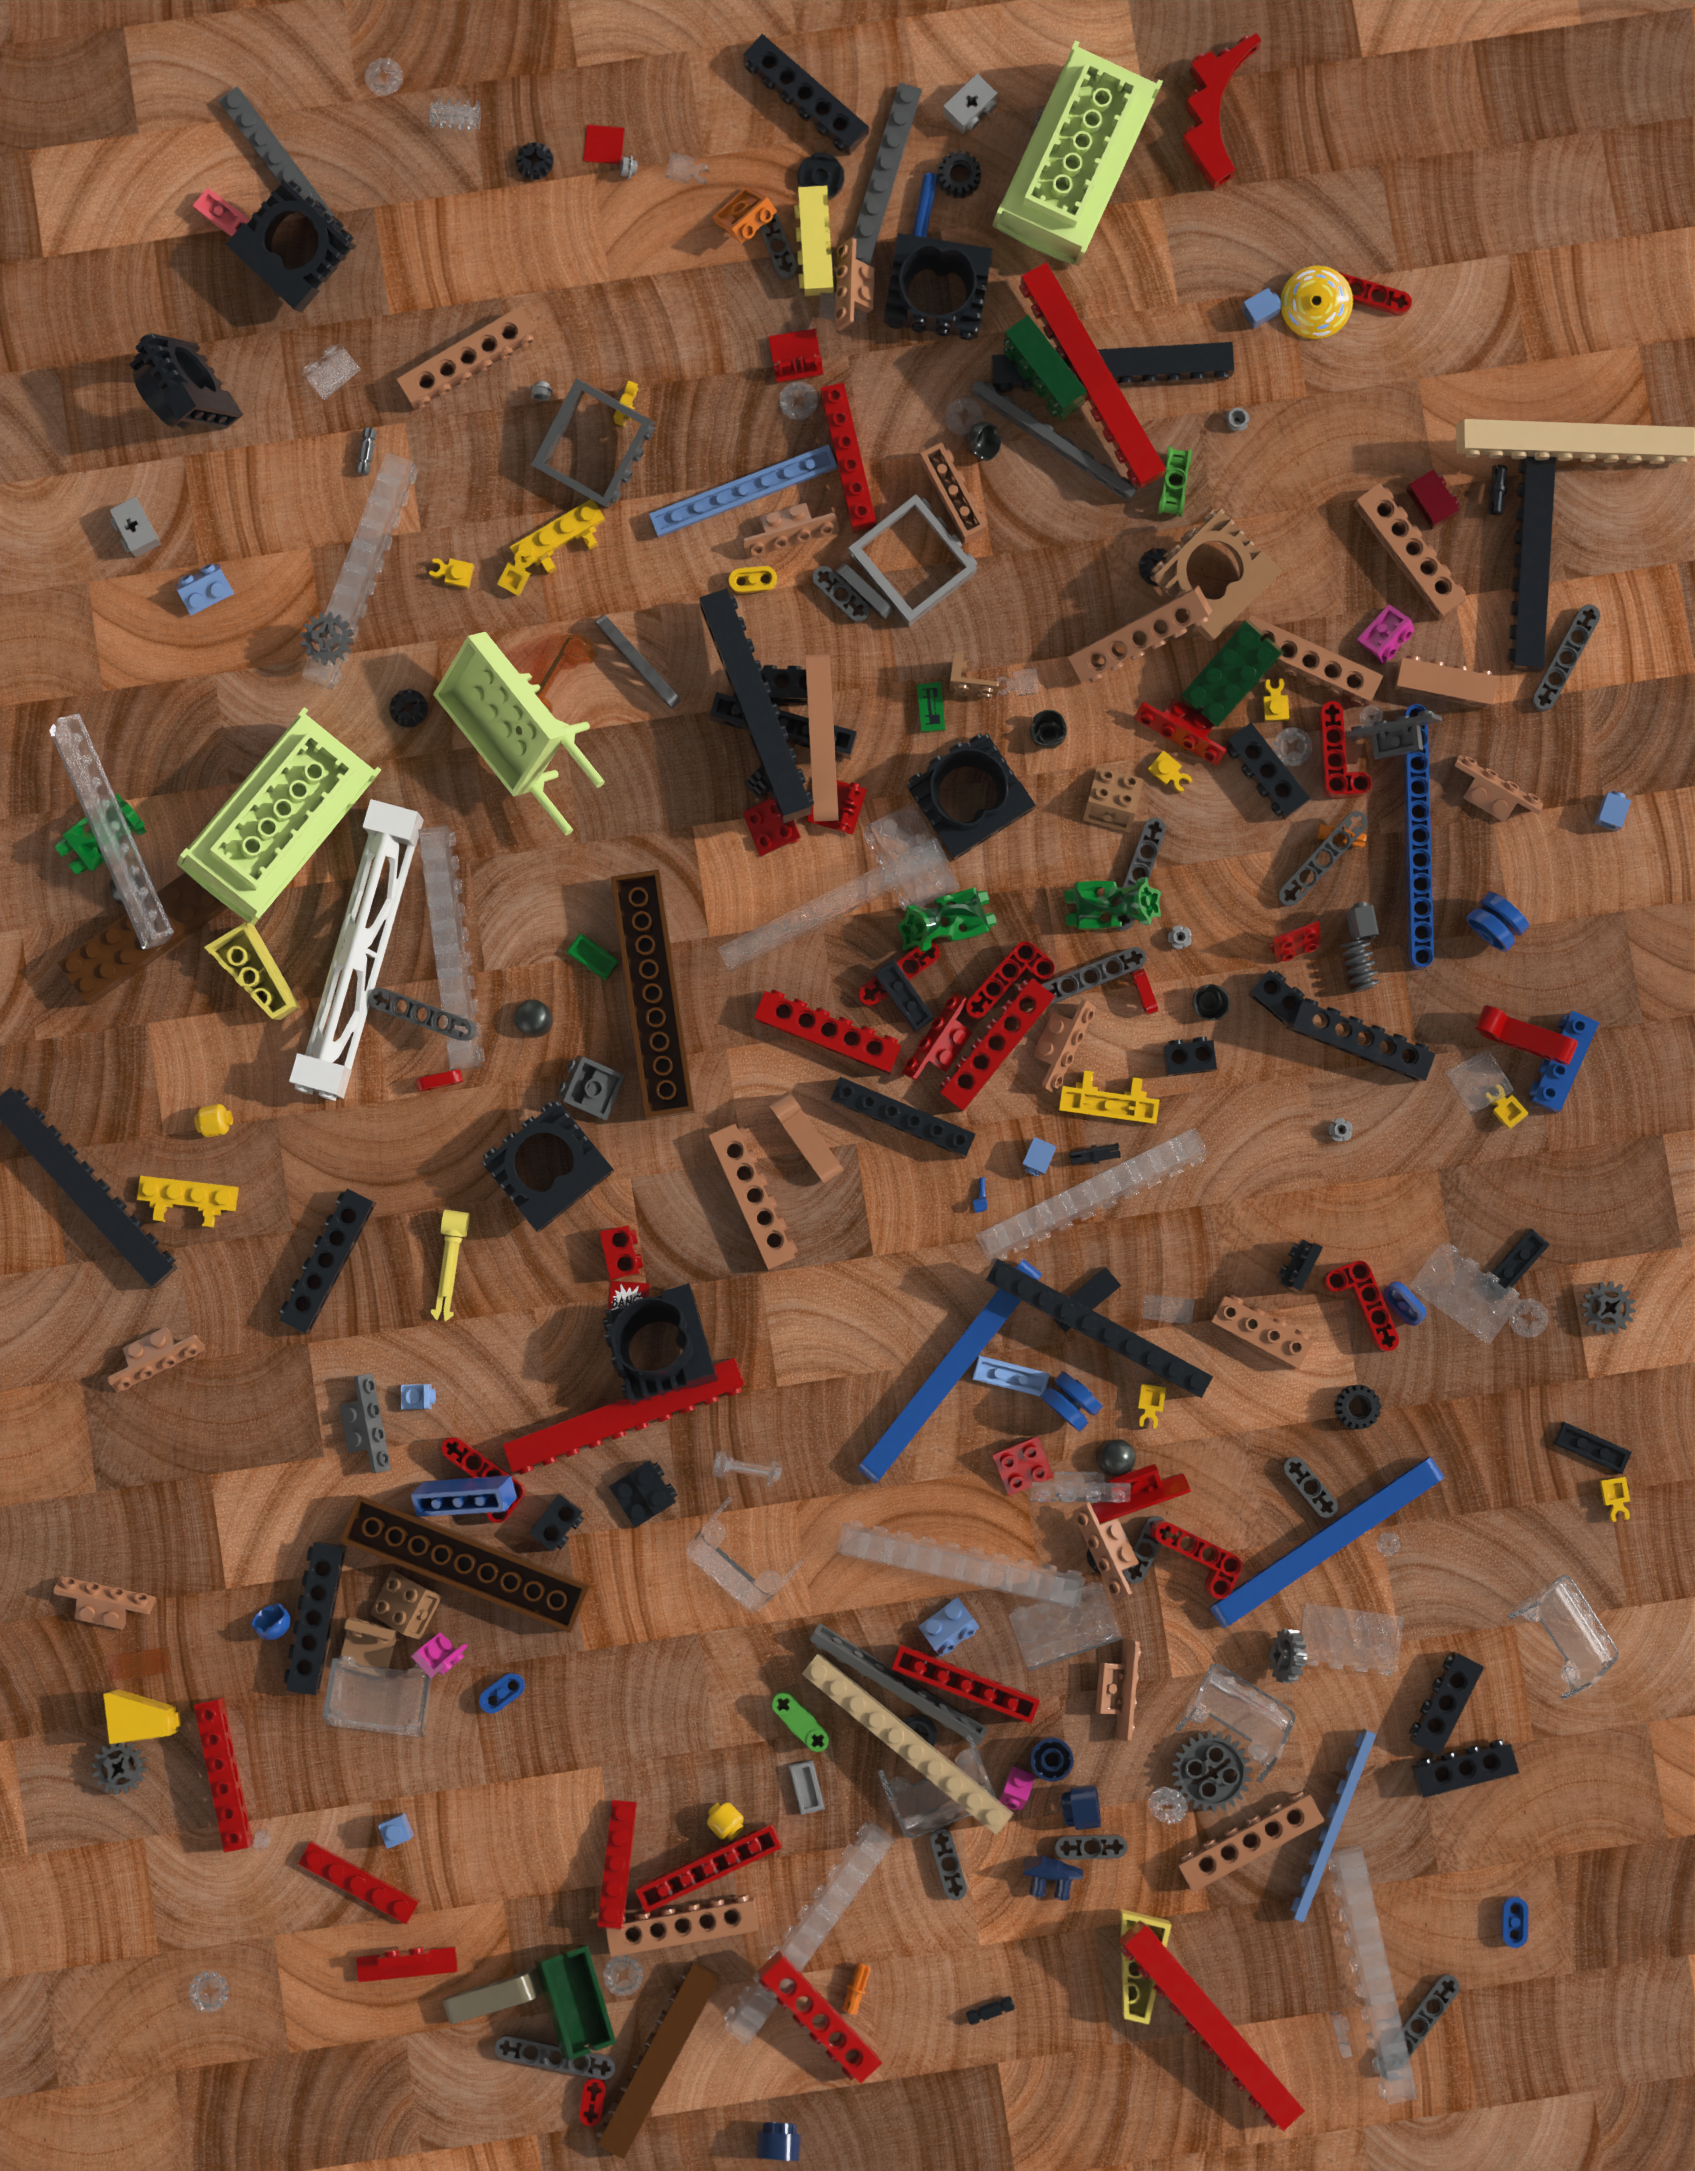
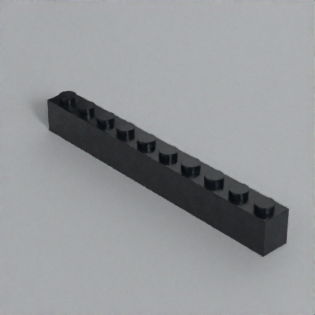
M1233 342L1097 349L1119 386H1130L1133 382L1152 385L1156 384L1157 381H1166L1167 383L1174 384L1186 379H1190L1191 382H1202L1205 378L1225 381L1232 377L1235 371ZM1005 354L992 355V382L996 390L1001 393H1008L1013 391V389L1021 388L1023 391H1033V384L1028 378L1025 380L1017 370L1019 366L1014 359L1010 361Z
M1526 456V458L1519 461L1518 472L1522 474V483H1518L1517 497H1521L1520 506H1517L1516 521H1519V530L1515 531L1514 544H1518V552L1513 557V568L1517 569L1516 577H1513L1511 586L1512 592H1515V601H1512L1510 606V615L1514 616L1513 625L1509 627V639H1512V649L1509 648L1507 662L1511 663L1512 671L1540 672L1544 668L1556 457H1550L1547 460H1536L1535 456Z
M726 588L699 597L701 612L783 824L810 815L811 807L814 805L811 792H806L803 783H806L804 774L801 769L797 770L795 761H797L795 751L793 747H788L786 739H789L787 730L784 725L780 726L777 719L780 717L776 703L772 704L769 696L772 695L770 686L767 681L763 682L760 675L763 674V669L760 661H755L752 653L755 652L751 638L746 639L744 633L746 625L743 617H738L736 613L738 605L734 595L730 596Z
M10 1087L0 1096V1121L151 1287L157 1288L178 1269L174 1264L176 1259L167 1250L163 1252L158 1247L159 1240L151 1232L147 1234L141 1228L144 1224L135 1214L129 1215L125 1210L127 1205L120 1197L114 1198L110 1194L109 1190L111 1187L102 1178L98 1180L92 1174L95 1171L94 1168L86 1160L81 1162L76 1156L79 1153L71 1143L65 1144L60 1138L62 1133L53 1124L49 1126L44 1121L46 1118L45 1114L37 1106L33 1109L28 1103L30 1100L28 1095L22 1089L17 1091Z
M993 1258L982 1278L986 1282L1197 1397H1203L1213 1378L1212 1375L998 1258Z

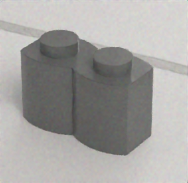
M1368 902L1354 904L1349 912L1346 913L1351 942L1375 939V936L1379 935L1374 906H1368Z

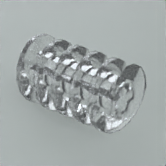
M438 96L436 103H433V101L431 103L430 125L435 127L438 122L440 128H445L448 122L450 129H454L457 124L459 130H463L467 124L469 131H473L476 125L479 131L481 122L480 103L476 100L474 107H471L470 100L467 99L465 105L462 106L460 99L457 98L455 105H452L451 98L448 97L446 103L443 104L441 97Z

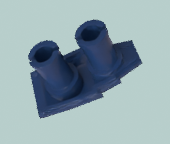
M1043 1855L1024 1858L1023 1874L1032 1876L1029 1893L1034 1897L1045 1896L1046 1881L1049 1879L1057 1880L1054 1897L1061 1901L1069 1900L1072 1880L1083 1879V1870L1076 1866L1068 1865Z

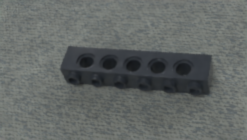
M761 34L743 53L746 70L752 75L756 73L762 78V83L769 90L774 89L778 92L780 99L786 105L794 106L797 109L798 115L803 120H810L815 125V129L819 134L824 137L827 135L832 139L833 145L840 152L845 151L851 155L869 135V126L765 35ZM767 62L775 64L771 69L763 67ZM785 77L793 80L790 84H783L781 82ZM801 93H808L810 95L806 100L800 99L798 96ZM820 108H825L828 110V113L819 115L816 111ZM836 124H844L846 128L838 131L834 126Z
M716 692L710 712L711 721L747 731L735 697ZM779 710L780 717L777 719L780 726H785L789 739H786V742L810 748L809 718ZM834 725L835 756L851 759L857 731Z
M1305 998L1304 1001L1295 1002L1286 1026L1287 1030L1413 1080L1426 1081L1436 1054L1429 1051V1046L1418 1042L1415 1045L1406 1042L1407 1038L1399 1034L1388 1035L1384 1033V1028L1376 1025H1371V1027L1363 1025V1020L1357 1017H1343L1340 1015L1341 1011L1337 1009L1318 1007L1319 1003L1312 999ZM1315 1015H1318L1321 1018V1025L1319 1028H1317L1313 1024V1018ZM1338 1023L1342 1025L1344 1030L1341 1037L1335 1032ZM1360 1032L1366 1038L1364 1045H1360L1357 1039ZM1382 1041L1388 1046L1385 1054L1380 1051ZM1404 1050L1408 1051L1410 1055L1407 1063L1402 1059Z
M842 1077L839 1078L830 1099L835 1104L966 1158L976 1135L971 1131Z
M347 1189L346 1192L342 1191L335 1203L338 1207L334 1214L330 1213L324 1224L327 1228L323 1236L319 1235L313 1245V1248L316 1250L312 1258L308 1257L302 1266L304 1273L301 1279L295 1280L290 1290L293 1294L289 1302L285 1301L279 1311V1314L282 1315L279 1321L305 1334L311 1332L376 1205V1202L350 1189ZM347 1210L354 1212V1220L350 1223H345L343 1220V1214ZM339 1231L343 1235V1241L339 1245H334L331 1240L332 1235ZM328 1253L332 1258V1262L328 1267H323L320 1263V1258ZM314 1275H317L321 1281L320 1286L316 1289H312L309 1286V1280ZM303 1297H306L309 1301V1307L305 1311H301L298 1308V1301Z
M319 1541L314 1542L313 1546H309L307 1561H310L309 1570L304 1571L302 1579L305 1591L304 1595H300L297 1607L298 1610H301L299 1620H295L293 1634L296 1635L295 1645L291 1644L288 1659H292L290 1669H286L284 1675V1684H287V1691L310 1695L319 1694L347 1546ZM321 1561L326 1562L329 1566V1572L326 1575H321L317 1570V1566ZM316 1586H320L324 1590V1597L321 1600L313 1596V1589ZM310 1611H316L319 1614L320 1620L318 1624H312L309 1621L308 1615ZM310 1635L315 1639L313 1649L305 1647V1636ZM301 1660H306L310 1663L311 1669L309 1673L306 1674L300 1671L299 1663Z

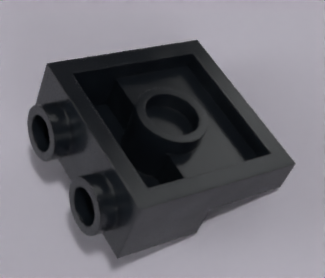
M1303 1239L1299 1240L1298 1243L1294 1242L1288 1252V1255L1291 1256L1288 1264H1283L1277 1274V1277L1280 1278L1278 1284L1295 1293L1301 1292L1323 1247Z
M649 1460L609 1486L634 1528L677 1502L674 1497L678 1494L671 1483L666 1485L661 1476L665 1473L658 1462L653 1464Z

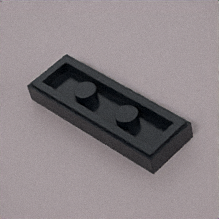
M893 958L873 972L915 1032L935 1019Z
M1530 1228L1482 1284L1499 1299H1502L1550 1244Z
M1105 1267L1069 1298L1093 1310L1121 1287V1284ZM1053 1318L1064 1333L1071 1328Z
M1562 1421L1553 1442L1554 1445L1619 1474H1623L1632 1453L1625 1448Z

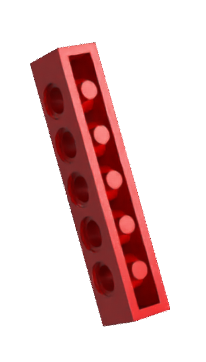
M843 382L820 387L852 533L873 529L876 526V518L845 384Z
M1033 978L1030 981L1025 979L1016 990L1020 994L1014 1001L1010 998L1001 1009L1004 1014L999 1020L994 1018L986 1027L989 1032L984 1039L980 1036L971 1046V1049L974 1050L968 1058L963 1056L955 1066L958 1069L953 1077L948 1075L941 1083L940 1087L943 1090L940 1093L962 1111L968 1107L1054 1000L1055 995ZM1029 998L1034 1002V1007L1029 1012L1022 1011L1019 1006L1021 1000ZM1009 1017H1014L1018 1020V1028L1014 1031H1008L1004 1027V1022ZM994 1036H998L1003 1040V1046L999 1050H992L989 1046V1041ZM979 1055L985 1056L988 1060V1064L984 1069H977L974 1066V1059ZM964 1074L970 1075L972 1078V1085L966 1089L961 1088L958 1083L960 1076Z
M772 989L771 992H764L754 1016L755 1021L891 1074L901 1049V1045L897 1044L898 1039L885 1035L884 1038L874 1035L876 1031L866 1026H862L861 1029L852 1026L853 1021L844 1017H839L838 1020L829 1017L830 1012L817 1007L816 1011L807 1008L808 1003L794 998L793 1002L784 998L785 994ZM779 1007H788L790 1015L784 1019L779 1018L776 1014ZM808 1015L813 1019L810 1027L804 1028L799 1024L802 1016ZM827 1024L833 1025L836 1029L835 1034L831 1037L824 1036L821 1032L823 1026ZM853 1033L858 1037L856 1045L849 1046L844 1042L847 1034ZM875 1042L880 1045L881 1051L877 1055L868 1053L867 1046L870 1043Z
M900 1644L891 1667L895 1671L1032 1724L1040 1703L1038 1697L903 1644Z
M224 1698L197 1703L194 1705L223 1851L227 1853L249 1848L253 1845V1839Z
M770 1822L637 1886L635 1891L645 1913H648L781 1849L783 1844L773 1823Z
M780 1950L758 1970L761 1977L759 1983L768 1993L773 1990L778 1996L775 1999L784 2010L789 2008L794 2013L792 2016L794 2021L801 2028L806 2026L811 2031L808 2034L818 2046L822 2043L827 2048L825 2051L827 2056L834 2063L839 2061L844 2066L841 2070L851 2081L855 2078L861 2084L882 2064V2061L873 2049ZM782 1980H791L790 1985L788 1987H779V1984ZM807 1997L804 2005H796L797 1999ZM816 2015H824V2018L821 2022H812L813 2018ZM832 2033H840V2036L837 2040H829V2037ZM850 2050H856V2051H857V2052H856V2055H855L854 2057H852V2058H846V2057H845V2056H846V2053H847L848 2051H850Z

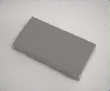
M813 1759L789 1765L800 1814L804 1815L825 1809Z

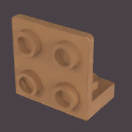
M954 652L949 690L961 696H967L968 693H976L978 697L986 699L992 698V695L997 696L999 682L965 678L967 661L963 660L964 653Z
M1097 767L1083 820L1130 833L1144 780L1139 777Z
M392 1570L370 1611V1615L401 1634L420 1640L443 1595L424 1588L397 1571Z
M353 1617L348 1618L344 1628L347 1629L339 1666L386 1677L398 1631L385 1625Z

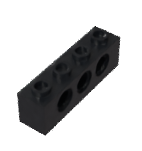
M776 665L763 666V674L760 675L770 686L772 695L769 698L771 702L808 703L807 689H803L799 685L801 680L807 679L806 669L796 665L787 666V669H777L778 666ZM780 678H785L789 684L781 689L775 685V682Z
M1252 722L1227 740L1226 745L1228 747L1226 749L1232 759L1235 760L1237 758L1242 764L1241 770L1248 779L1252 777L1257 784L1256 790L1263 798L1267 797L1272 803L1270 807L1278 817L1282 816L1285 820L1309 802L1311 798ZM1247 748L1255 749L1257 758H1248L1245 750ZM1260 768H1269L1272 771V777L1264 778L1260 774ZM1275 787H1284L1287 791V796H1277Z
M1453 1651L1452 1655L1448 1654L1442 1665L1444 1671L1441 1677L1437 1676L1431 1687L1433 1693L1430 1699H1426L1421 1706L1420 1712L1423 1714L1419 1722L1415 1721L1409 1731V1735H1411L1410 1741L1438 1756L1441 1755L1484 1669V1666ZM1459 1673L1461 1683L1456 1687H1452L1450 1678L1453 1674ZM1443 1696L1450 1698V1705L1446 1709H1441L1439 1706V1700ZM1432 1718L1439 1720V1727L1435 1731H1429L1428 1722Z
M1503 1739L1490 1741L1489 1746L1480 1748L1479 1745L1467 1747L1464 1753L1457 1755L1455 1751L1441 1754V1759L1433 1761L1431 1757L1417 1760V1765L1411 1766L1419 1796L1422 1798L1519 1773L1512 1744L1504 1742ZM1491 1754L1494 1757V1763L1491 1767L1486 1768L1483 1765V1759L1486 1755ZM1469 1761L1470 1770L1465 1774H1461L1459 1772L1460 1763ZM1439 1767L1446 1769V1776L1442 1780L1435 1778V1771Z

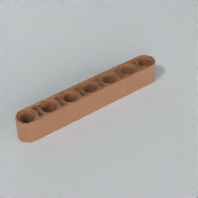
M830 654L805 655L814 821L838 820Z

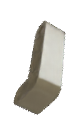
M535 1966L523 1970L513 1977L444 1998L442 2002L451 2025L528 2002L542 1994L543 1989Z

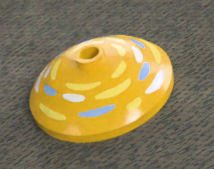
M1310 266L1296 272L1285 284L1280 299L1281 313L1288 327L1299 336L1308 339H1323L1337 333L1348 321L1353 306L1352 291L1346 279L1339 272L1325 266ZM1320 297L1322 302L1319 305H1314L1312 299Z

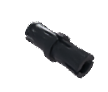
M1496 465L1492 466L1491 485L1488 486L1487 491L1490 494L1487 510L1489 515L1497 516V512L1499 516L1503 515L1504 495L1507 494L1505 483L1508 467L1505 465H1498V468Z
M1115 1143L1099 1147L1091 1145V1148L1071 1150L1070 1158H1072V1166L1091 1162L1099 1164V1161L1121 1158L1119 1144Z

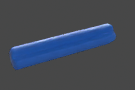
M930 172L924 174L913 236L925 238L927 236L938 180L937 175Z

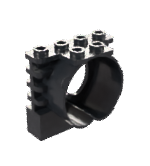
M282 179L279 182V187L270 193L271 196L268 200L262 202V207L257 213L254 212L251 215V220L248 223L244 222L226 245L288 305L302 313L320 292L318 288L323 282L326 283L328 278L337 270L339 263L347 258L346 255L351 249L354 250L356 245L352 242L354 237L345 229H342L344 224L335 216L332 217L325 212L327 208L322 203L310 196L307 198L300 193L302 188L292 179L289 182ZM300 212L308 216L316 226L319 242L312 260L301 268L291 270L283 265L280 255L272 253V240L280 223L291 214Z
M898 233L883 322L888 324V327L894 329L907 327L918 333H924L926 330L935 332L936 335L948 337L949 334L956 335L958 338L966 341L978 338L993 249ZM926 269L932 270L938 276L953 273L959 276L964 284L966 292L963 306L954 312L944 315L927 314L918 310L910 303L908 296L909 286L913 278L919 272Z
M152 333L146 334L140 339V343L135 347L139 353L134 357L135 360L129 366L133 369L132 375L139 394L148 407L165 424L170 427L177 425L182 429H187L193 423L227 429L243 416L230 392L221 389L222 382L214 375V369L207 365L206 356L197 353L200 350L197 343Z
M979 733L965 744L962 742L955 744L949 749V754L944 757L938 755L929 762L930 766L927 767V772L924 774L916 773L908 779L909 783L906 785L907 790L911 793L924 816H926L953 861L1024 817L1036 807V804L1022 783L1018 781L1013 770L1010 769L1006 763L1007 761L1001 755L988 733L985 735ZM971 766L985 771L992 778L997 790V800L992 808L978 810L973 820L964 823L954 820L943 810L939 800V789L942 781L951 771L960 767Z
M559 1101L547 1103L541 1109V1115L536 1119L533 1116L527 1119L521 1125L523 1127L521 1131L517 1134L512 1132L502 1140L504 1144L497 1150L495 1147L490 1149L483 1155L485 1160L481 1162L538 1233L615 1172L613 1167ZM539 1133H550L559 1136L569 1145L574 1159L573 1169L567 1175L556 1177L548 1191H535L527 1187L519 1179L515 1169L516 1153L520 1145L529 1137Z
M690 1283L662 1291V1295L657 1297L650 1296L636 1300L628 1306L621 1305L615 1310H605L606 1318H603L606 1332H608L605 1333L606 1342L613 1354L611 1356L614 1370H617L618 1376L624 1379L625 1385L621 1386L625 1400L629 1399L632 1405L645 1399L646 1401L651 1400L652 1397L658 1395L664 1396L671 1391H680L684 1387L689 1386L692 1389L718 1381ZM652 1322H668L678 1328L676 1341L683 1350L681 1355L672 1364L659 1370L643 1371L636 1369L631 1362L629 1353L630 1343L636 1332Z

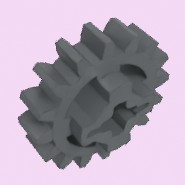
M330 611L327 617H324L322 612H319V619L317 620L311 616L312 624L304 623L303 626L307 629V632L300 634L302 638L306 639L301 642L303 648H308L305 651L306 655H313L312 660L315 663L321 659V663L325 666L328 660L333 665H336V658L338 657L344 661L343 653L350 654L351 650L348 648V645L354 644L353 639L349 638L354 635L352 629H347L350 626L348 621L342 622L343 618L341 615L334 618L333 613ZM335 625L342 630L343 635L335 633ZM328 634H330L332 639H328L327 643H325L323 638H327ZM312 642L320 644V652L314 649Z
M1609 1281L1607 1287H1605L1603 1282L1598 1283V1289L1594 1286L1589 1288L1592 1293L1591 1295H1583L1587 1303L1580 1305L1586 1308V1312L1582 1313L1581 1316L1589 1318L1586 1322L1587 1326L1595 1325L1594 1332H1598L1602 1328L1603 1335H1608L1610 1329L1613 1334H1618V1327L1626 1330L1625 1322H1633L1629 1314L1636 1312L1635 1309L1630 1308V1304H1633L1635 1299L1628 1300L1627 1296L1631 1292L1629 1290L1622 1292V1284H1618L1614 1288L1613 1281ZM1602 1292H1612L1615 1293L1616 1296L1608 1298ZM1595 1301L1596 1311L1593 1313V1302ZM1614 1303L1610 1308L1611 1312L1603 1313L1604 1309H1606L1605 1304ZM1622 1304L1624 1306L1623 1315L1620 1313ZM1604 1318H1608L1614 1324L1607 1325L1601 1323L1600 1321Z
M1282 1629V1631L1277 1632V1637H1273L1274 1646H1270L1271 1652L1268 1659L1272 1661L1269 1669H1273L1272 1677H1276L1277 1682L1293 1684V1681H1298V1675H1303L1301 1668L1306 1666L1304 1662L1307 1653L1304 1652L1306 1643H1302L1304 1636L1299 1635L1298 1630Z
M121 1742L119 1745L114 1743L110 1744V1748L104 1745L101 1747L103 1754H95L99 1762L93 1763L92 1767L98 1768V1771L92 1775L93 1777H100L97 1785L105 1784V1792L113 1788L114 1795H118L121 1789L124 1794L130 1792L129 1786L135 1790L139 1787L136 1781L142 1782L145 1780L141 1773L148 1771L147 1767L142 1766V1763L147 1761V1758H140L139 1755L143 1750L135 1751L134 1742L126 1746V1742ZM114 1751H123L119 1757L109 1755ZM131 1758L134 1759L136 1768L133 1767ZM122 1762L124 1770L117 1774L118 1766L115 1764ZM104 1767L107 1768V1771H108V1774H109L108 1777H107V1775H106V1773H105ZM122 1777L131 1779L124 1784L117 1783Z

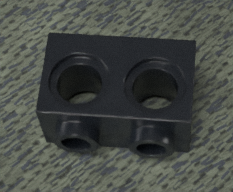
M1269 970L1248 995L1286 1026L1292 1010H1287L1283 1007V999L1290 998L1295 1004L1296 1001H1304L1305 994L1297 987L1291 988L1285 983L1286 978L1276 970L1274 972ZM1264 983H1273L1276 987V992L1274 994L1266 993L1263 988Z
M1197 1037L1192 1039V1043H1183V1040L1168 1041V1045L1163 1047L1166 1077L1216 1071L1217 1063L1214 1040L1207 1041V1037ZM1202 1048L1207 1051L1208 1059L1206 1061H1200L1196 1058L1195 1052L1197 1049ZM1172 1052H1181L1184 1056L1183 1063H1174L1171 1059Z
M559 1493L529 1534L551 1551H555L556 1548L561 1550L569 1540V1537L566 1535L570 1529L576 1530L584 1520L581 1516L584 1510L562 1493ZM569 1507L572 1510L573 1516L569 1521H565L560 1517L561 1508ZM551 1526L557 1530L558 1536L554 1541H550L545 1537L547 1527Z

